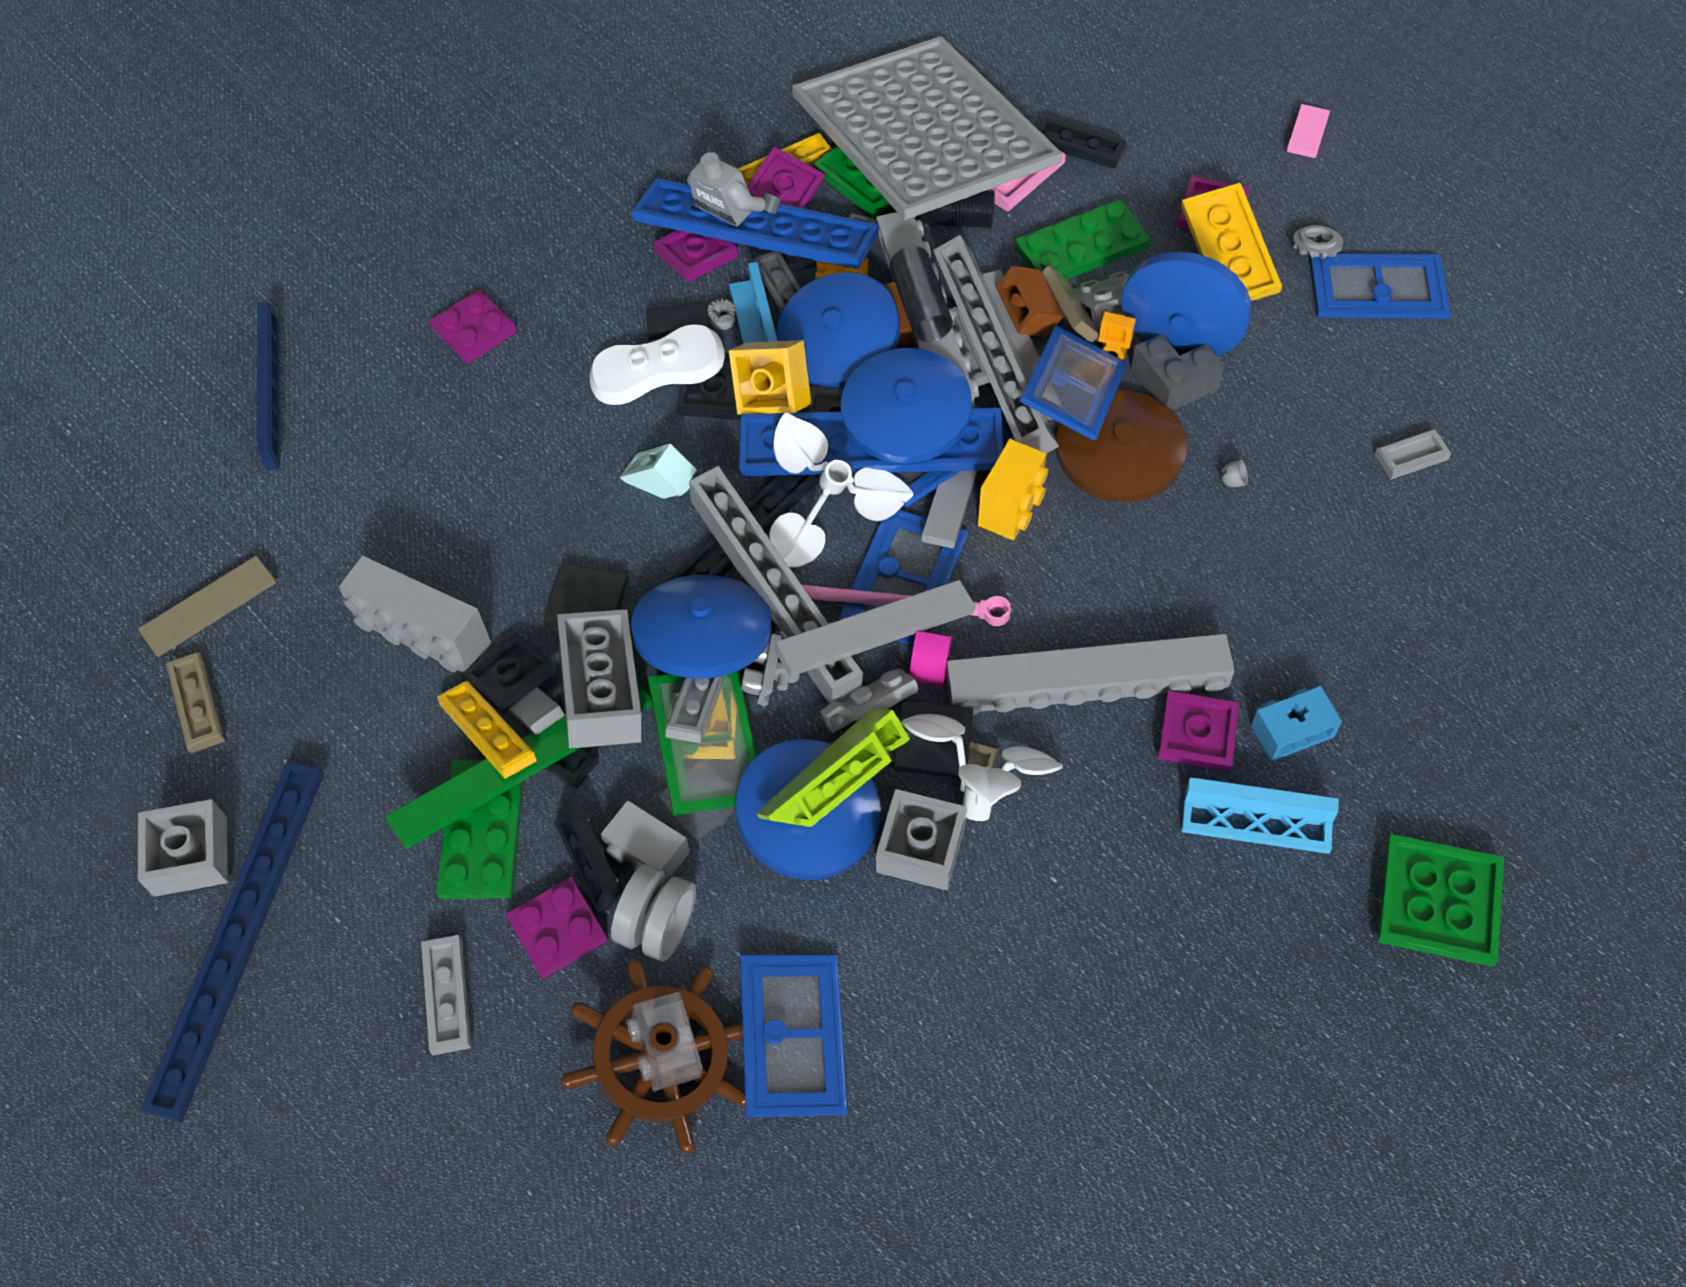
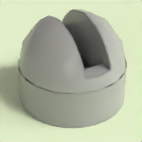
M1243 460L1230 462L1222 468V481L1225 485L1236 488L1248 484L1247 468Z

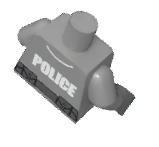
M714 152L704 154L701 157V162L691 168L687 177V182L691 186L694 205L736 227L752 211H767L776 214L781 202L780 198L768 193H764L763 198L752 196L741 172L737 168L720 161L718 155Z

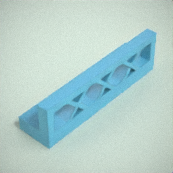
M1190 777L1184 794L1181 832L1329 854L1332 850V826L1338 813L1339 799ZM1192 807L1207 809L1215 819L1208 824L1191 822ZM1233 813L1243 814L1251 825L1244 830L1234 829L1226 818ZM1270 818L1278 819L1288 830L1281 835L1271 834L1263 823ZM1306 824L1323 826L1322 841L1308 839L1299 829Z

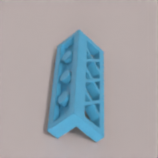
M748 263L750 280L729 284L742 343L778 341L758 263Z

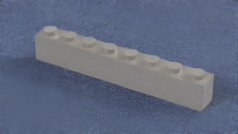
M898 212L876 217L877 224H879V241L893 282L895 280L891 273L890 260L899 250L905 247L919 246L927 251L930 259L932 258L928 241H922L924 231L920 219L915 220V217L904 220ZM931 263L937 276V280L939 281V274L936 263ZM940 285L944 299L947 303L944 286ZM948 308L953 320V326H955L952 309ZM952 328L945 337L933 342H922L913 335L914 348L937 353L950 360L961 370L970 386L972 408H975L974 398L979 397L978 385L975 378H969L968 373H971L970 363L967 354L962 355L960 352L963 349L959 331H953Z
M961 235L934 249L935 256L1015 440L1048 453L1059 447L1046 416L1020 402L1029 382L1028 375L974 254Z
M719 466L690 480L691 503L747 585L754 589L767 603L771 613V620L784 639L827 625L826 619ZM851 656L807 671L829 704L833 701L838 702L850 696L853 690L862 687L863 672Z
M1220 634L947 661L946 680L950 706L973 708V715L980 711L996 710L998 712H1009L1015 708L1022 707L1042 709L1049 705L1063 703L1074 706L1080 705L1085 701L1101 700L1103 702H1113L1120 698L1135 696L1139 699H1146L1156 694H1166L1168 691L1188 693L1190 691L1206 690L1208 692H1217L1230 686L1235 670L1227 635Z

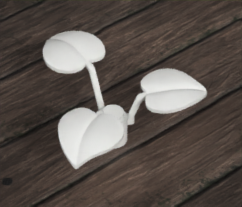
M785 413L780 419L773 441L774 454L780 466L794 474L802 472L806 467L810 471H823L820 476V486L824 491L806 521L797 513H786L779 516L770 529V541L789 568L801 567L812 562L824 548V531L811 523L829 494H839L847 486L850 493L856 494L854 498L856 510L865 518L873 521L888 519L904 505L902 501L907 502L912 498V490L902 480L887 471L863 468L853 478L850 466L842 460H833L830 463L824 462L821 465H814L822 462L826 457L828 443L825 435L816 426L800 420L789 413Z
M920 714L900 722L911 733L923 739L936 742L952 740L956 744L959 761L958 775L961 778L960 791L965 792L962 806L967 807L966 818L971 820H988L993 804L1002 797L1020 789L1021 780L1009 772V770L1016 768L1025 774L1042 775L1063 768V764L1057 762L1049 755L1021 746L1003 750L1002 758L1007 762L1003 765L1002 769H990L980 765L966 764L963 739L960 736L965 733V727L956 720L938 714Z

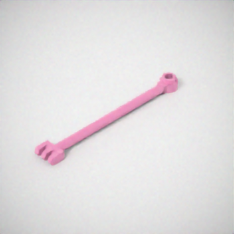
M802 585L810 598L814 600L884 606L910 597V595ZM993 596L986 601L973 602L976 608L974 613L970 615L979 616L980 619H985L993 626L1004 625L1010 619V603L1002 596ZM994 611H1000L1003 613V616L993 617L991 614Z

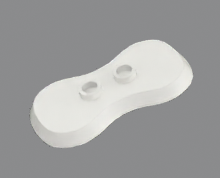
M687 325L651 343L609 347L596 356L591 366L589 379L592 392L599 401L605 404L617 405L631 402L646 392L663 385L703 382L713 377L722 368L725 357L723 343L714 330L703 325Z

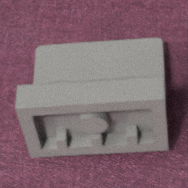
M1126 272L1110 274L1108 279L1102 281H1086L1081 284V287L1074 289L1081 303L1091 309L1092 322L1099 334L1105 311L1123 315L1121 306L1122 293L1130 276Z

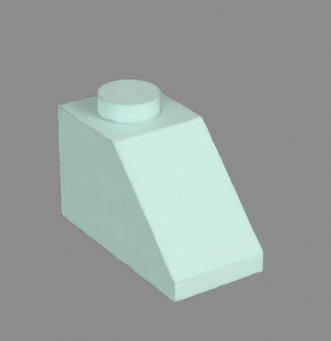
M671 444L637 453L620 478L630 485L664 499L683 495L690 488L689 481L697 469Z

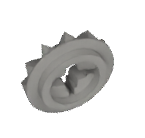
M1313 225L1301 228L1295 232L1293 237V248L1299 250L1301 255L1308 254L1311 258L1320 257L1325 259L1326 256L1335 257L1337 252L1342 250L1343 239L1341 235L1325 226Z

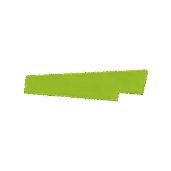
M872 709L867 712L757 811V816L764 820L812 827L888 765L891 759L887 753L910 740L894 711L890 709Z

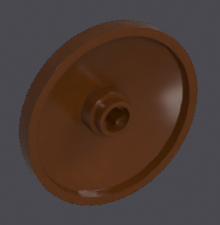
M1116 390L1096 440H1092L1061 423L1059 424L1056 437L1059 445L1056 448V455L1066 477L1075 486L1089 495L1112 502L1142 501L1165 491L1179 476L1187 452L1186 433L1180 420L1172 410L1149 395L1131 390ZM1088 395L1082 398L1067 411L1085 420L1094 397Z

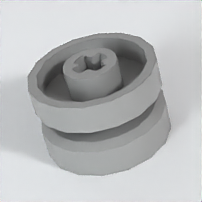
M647 864L641 865L632 875L620 897L612 922L611 939L614 943L629 949H634L641 945L642 952L646 956L660 962L668 960L680 943L692 915L696 899L695 884L680 877H673L667 881L664 871Z

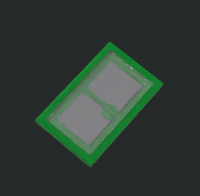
M738 671L726 675L702 743L666 737L665 728L685 677L672 674L648 677L647 681L673 815L734 807L740 779L748 765L757 757Z

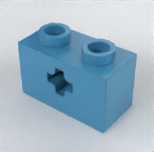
M1319 686L1309 691L1307 688L1300 689L1291 694L1289 698L1280 702L1271 700L1262 704L1256 711L1251 727L1272 762L1334 738L1342 720L1322 687Z

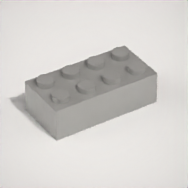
M363 555L339 585V589L345 599L344 604L351 610L357 626L367 632L374 630L381 633L387 641L394 645L402 643L424 659L431 657L438 660L444 668L451 672L459 670L464 673L483 657L492 644L477 608Z
M627 609L557 614L569 749L641 742V709Z

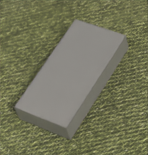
M1435 429L1377 448L1375 452V457L1390 480L1447 461L1451 456L1450 450Z
M537 687L507 710L534 735H538L564 716L560 706Z

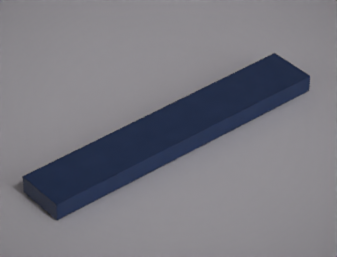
M268 302L257 303V453L267 471L280 467L278 320L271 305Z

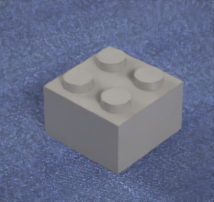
M895 789L876 853V873L948 891L966 825L967 807Z
M213 799L138 813V881L154 897L228 883L227 817Z

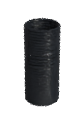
M987 190L964 198V204L963 199L941 208L917 215L915 220L920 219L922 224L927 223L930 225H953L957 227L960 225V227L991 229L995 191Z
M919 246L905 247L892 256L890 260L891 273L915 338L922 342L937 341L945 337L952 329V317L927 251Z

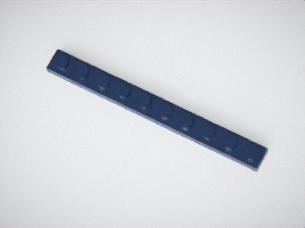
M286 762L140 1110L143 1113L183 1122L323 779L324 773L320 768Z

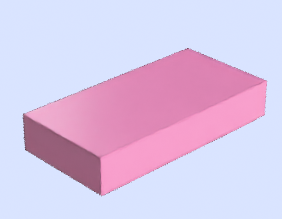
M1301 104L1287 152L1316 158L1330 110Z

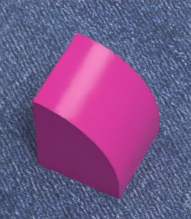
M916 631L910 666V676L916 682L944 687L947 661L950 659L951 637Z

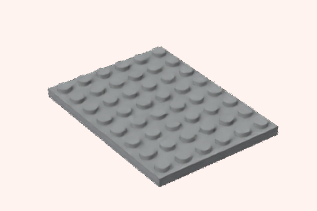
M942 36L792 86L793 97L904 220L1060 164L1062 160V152Z

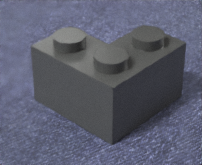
M1160 334L1135 346L1131 371L1151 397L1159 400L1173 411L1219 390L1225 366L1208 344L1179 355L1164 335Z

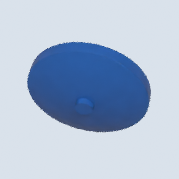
M1189 252L1163 253L1140 263L1130 274L1121 299L1123 315L1136 319L1134 334L1141 341L1145 342L1163 334L1179 355L1205 344H1208L1216 356L1225 354L1233 349L1244 337L1252 313L1249 293L1243 282L1233 271L1212 258Z
M834 273L808 283L789 300L780 315L776 337L778 341L804 340L809 386L818 385L844 388L850 375L863 362L879 353L896 349L900 337L901 321L894 299L881 283L869 276L858 273Z
M917 348L888 350L863 362L848 378L841 396L842 420L851 440L865 453L892 463L909 464L923 462L945 453L964 435L972 413L971 390L961 370L950 360L937 353Z
M716 575L685 576L660 584L641 598L632 614V639L641 657L650 665L663 672L685 678L719 677L745 668L764 652L771 637V613L764 599L754 589L742 582Z
M809 739L790 740L776 744L760 753L748 765L740 779L734 803L737 829L749 851L761 863L777 873L801 880H821L839 875L853 867L863 858L877 834L881 808L879 795L872 778L812 827L764 820L757 816V811L832 744Z

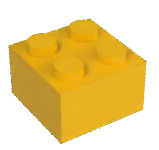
M804 340L750 342L729 350L737 414L796 413L811 404Z
M1009 439L981 487L978 526L1013 541L1020 529L1023 531L1027 529L1032 518V512L1030 511L1034 505L1039 506L1046 492L1043 484L1049 471L1048 468H1045L1047 453Z

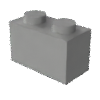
M628 800L601 833L605 845V853L614 861L620 864L626 861L635 867L634 871L641 865H650L664 871L667 881L690 853L686 837Z

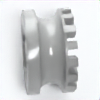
M717 299L716 302L713 301L708 306L709 323L713 328L726 330L736 323L735 306L731 301L729 302L727 299L719 301Z

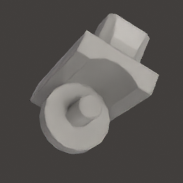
M772 634L764 652L753 662L764 665L763 672L745 668L743 674L742 691L758 695L757 704L768 705L774 680L778 681L777 688L785 691L788 688V683L797 682L800 674L789 677L782 663H777L778 655L774 650V646L777 641L782 639L781 635Z

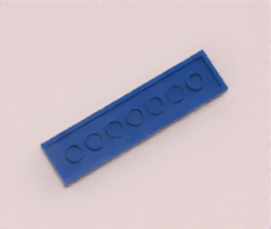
M660 178L654 180L632 210L633 221L648 225H656L674 229L675 231H684L703 237L721 239L731 243L744 244L759 249L772 250L791 256L795 255L818 262H827L859 269L879 234V224L784 204L779 205L776 214L767 211H752L736 227L696 207L689 184Z
M972 408L969 425L964 435L952 448L933 459L909 464L883 461L861 450L846 432L841 412L789 413L800 420L816 426L827 439L828 450L826 457L822 462L814 465H821L824 462L830 463L833 460H842L850 466L852 473H857L863 468L884 470L889 473L992 470L1003 451L1001 408ZM785 413L741 414L740 476L822 474L823 471H810L806 467L802 472L794 474L781 467L776 460L773 448L774 434L780 419Z

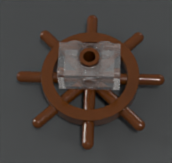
M632 959L628 963V971L634 992L620 999L606 1015L581 1002H576L572 1005L571 1014L574 1017L598 1029L594 1042V1065L566 1073L561 1077L560 1082L563 1088L572 1089L598 1081L607 1099L620 1110L606 1134L605 1139L609 1146L614 1147L620 1144L633 1119L650 1123L672 1122L681 1152L689 1154L694 1150L695 1142L687 1117L705 1106L715 1093L741 1107H745L744 1089L723 1079L728 1059L727 1043L742 1039V1022L723 1027L714 1010L701 999L713 977L711 968L707 966L700 968L687 991L671 986L649 987L642 962L638 959ZM690 1016L702 1027L705 1033L693 1036L688 1021ZM626 1019L628 1027L622 1024ZM613 1038L639 1051L638 1053L610 1060V1046ZM710 1048L711 1063L709 1070H706L702 1067L698 1051ZM640 1069L641 1074L631 1092L626 1090L616 1078V1075ZM690 1080L700 1084L694 1091L681 1097L678 1084ZM652 1087L653 1092L663 1089L666 1102H651L644 1099Z

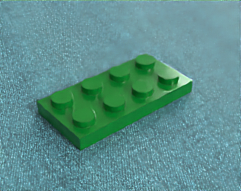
M1119 199L1015 239V249L1028 268L1038 269L1042 272L1050 264L1064 277L1070 279L1150 247L1151 239L1124 202Z
M485 759L452 760L450 779ZM524 781L444 827L436 893L439 899L513 898Z

